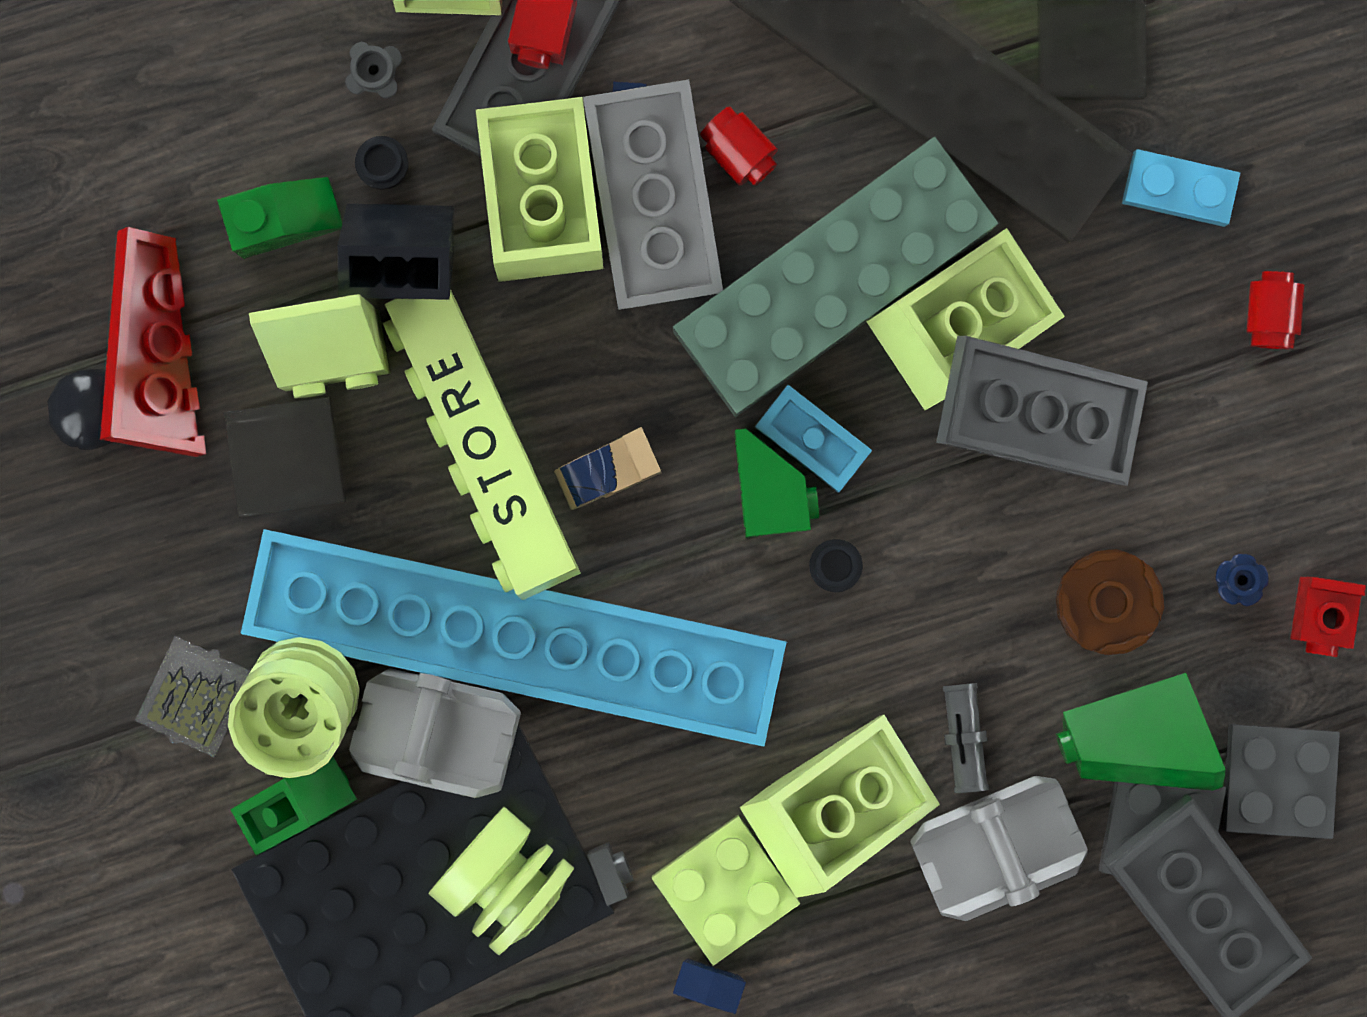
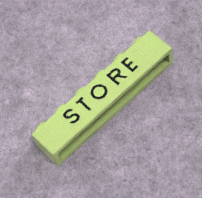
M450 290L449 300L394 299L386 303L385 306L391 317V320L383 323L386 333L396 352L402 349L406 350L413 366L405 370L406 377L417 399L419 400L426 396L435 415L426 418L438 446L442 447L448 444L456 463L448 466L449 472L461 496L470 492L478 511L471 514L470 518L482 543L493 542L500 560L492 563V566L504 592L506 593L514 589L516 595L521 600H525L581 574L452 290Z

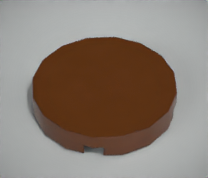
M1118 549L1093 551L1074 561L1061 577L1056 594L1058 619L1066 634L1083 649L1103 655L1125 654L1145 644L1154 634L1153 632L1157 628L1158 622L1161 621L1164 611L1163 588L1153 568L1135 555Z

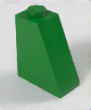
M1186 673L1063 712V731L1056 733L1058 745L1065 763L1075 762L1081 779L1210 791L1223 788L1226 769Z

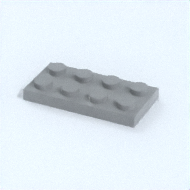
M689 79L583 97L618 310L718 294L723 291Z

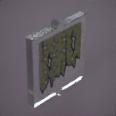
M174 636L135 721L169 736V741L172 744L182 742L205 754L216 757L229 730L230 704L251 670L221 657V651L218 649L208 651L178 636Z

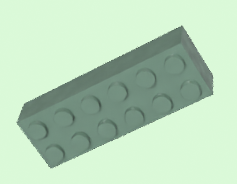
M934 136L674 325L673 333L736 418L867 323L866 321L893 304L981 240L997 226L998 222Z

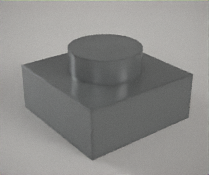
M609 842L590 849L587 856L607 906L628 898L629 891L626 884L634 881L624 852L620 851L614 854Z

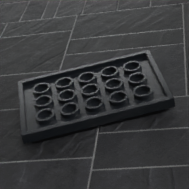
M519 723L501 791L473 798L401 781L231 869L306 1017H414L614 914L615 911L612 904L607 906L590 861ZM503 807H506L531 829L526 842L519 851L526 859L548 844L553 849V852L539 870L547 875L563 858L574 867V870L563 886L560 893L561 897L528 936L511 944L503 953L498 955L489 947V943L503 925L495 920L484 933L477 937L472 930L483 911V908L475 902L463 913L454 917L428 893Z

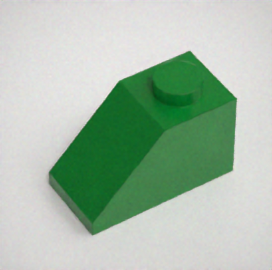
M329 177L272 183L217 199L232 251L243 259L332 233L342 228V218Z
M746 428L736 429L734 437L745 538L811 530L810 520L819 519L816 487L806 488L805 476Z
M332 756L326 765L312 774L284 778L230 810L257 856L354 802L357 798L349 786L345 772L338 766Z

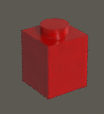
M517 0L508 45L511 53L518 55V62L541 69H548L550 62L563 65L576 12L577 0Z

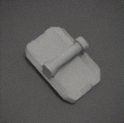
M392 668L380 673L366 683L362 699L363 706L349 748L353 760L362 772L473 798L501 791L521 715L520 710L503 693L451 682L448 679L430 674H415Z
M1033 776L926 821L910 841L940 914L962 921L971 920L1008 903L1012 907L1040 895L1039 890L1075 876L1088 854L1087 846L1072 815L1061 785L1056 779Z

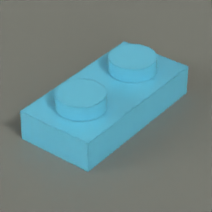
M1136 149L1132 155L1122 204L1225 227L1230 222L1241 172Z
M789 385L786 386L755 426L758 431L837 493L842 490L872 451Z

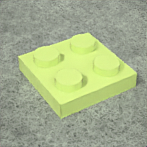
M739 815L732 818L651 877L713 966L800 905L798 898L794 896L784 878Z

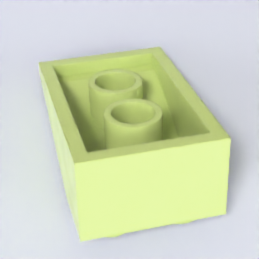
M583 97L477 109L476 116L493 263L498 282L604 269Z
M1006 228L866 322L924 410H927L945 400L957 336H970L1020 349L1065 316Z
M360 294L249 313L250 324L277 387L284 391L293 390L295 399L326 394L325 385L346 382L348 390L378 385L377 376L390 374L380 311Z
M881 715L779 778L739 808L792 893L798 898L826 892L940 804L885 715Z

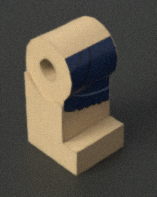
M642 427L554 471L571 510L602 497H610L662 473Z

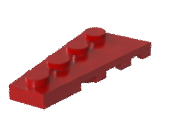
M126 227L117 232L100 440L198 457L206 454L204 435L198 436L195 411L200 410L197 387L191 388L187 357L192 356L190 336L184 334L180 309L185 306L176 238L131 227Z

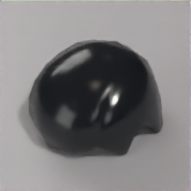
M85 369L66 375L57 382L47 401L50 426L60 441L70 447H78L80 450H93L112 443L111 441L100 440L106 370Z

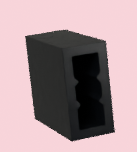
M347 204L337 245L338 298L360 294L363 298L450 299L454 260V206Z

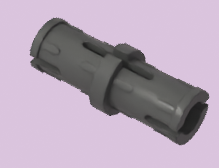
M977 683L943 686L949 734L944 735L945 745L951 746L955 782L954 793L989 790L982 743L988 741L987 730L981 731Z

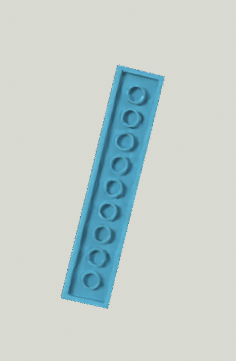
M266 529L263 530L241 630L243 635L276 642L297 637L319 640L338 650L343 656L763 747L765 746L787 643L778 639L550 590H544L525 600H521L516 595L514 589L505 593L498 579Z

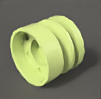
M303 637L278 641L262 652L230 704L228 728L235 748L249 764L268 775L294 778L310 775L326 765L340 745L346 729L357 710L360 688L353 667L341 652L323 641ZM299 694L304 695L301 699L297 697Z
M503 807L428 893L454 917L463 913L475 902L483 908V911L472 930L477 937L484 933L495 920L503 925L489 943V947L498 955L503 953L511 944L528 936L561 897L560 893L563 886L574 870V867L563 858L547 875L542 873L539 869L553 852V849L548 844L526 859L519 851L526 842L531 829L506 807Z

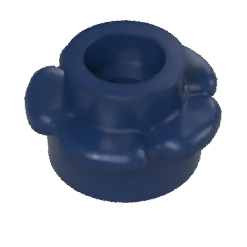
M1236 554L1232 557V560L1223 561L1215 575L1219 595L1224 601L1232 605L1241 603L1243 606L1256 604L1263 597L1262 590L1267 587L1269 582L1266 568L1261 564L1258 565L1256 559L1248 554ZM1240 575H1244L1247 579L1246 584L1243 586L1237 582Z

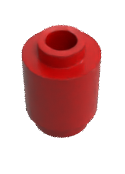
M731 106L717 114L700 133V137L707 143L705 150L739 186L747 181H750L754 186L758 185L777 166V163L772 158L778 151V148L744 112L737 114Z
M1264 271L1262 272L1261 281L1250 282L1246 333L1252 334V347L1294 349L1295 337L1301 336L1305 288L1304 284L1294 283V273Z

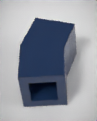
M688 958L682 963L673 994L736 1014L746 981L738 974Z

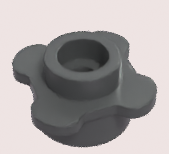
M365 42L353 45L350 49V57L352 58L350 63L351 74L345 80L348 90L356 95L364 91L374 92L384 99L394 96L398 90V85L395 82L396 67L402 62L399 50L393 46H388L385 49L378 46H368ZM371 66H377L379 68V71L376 75H371L369 73V68Z

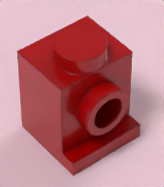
M1300 577L1290 639L1306 642V653L1338 657L1339 647L1353 649L1361 597L1365 596L1366 585L1318 577ZM1329 608L1337 611L1336 624L1333 628H1328L1323 622V614Z

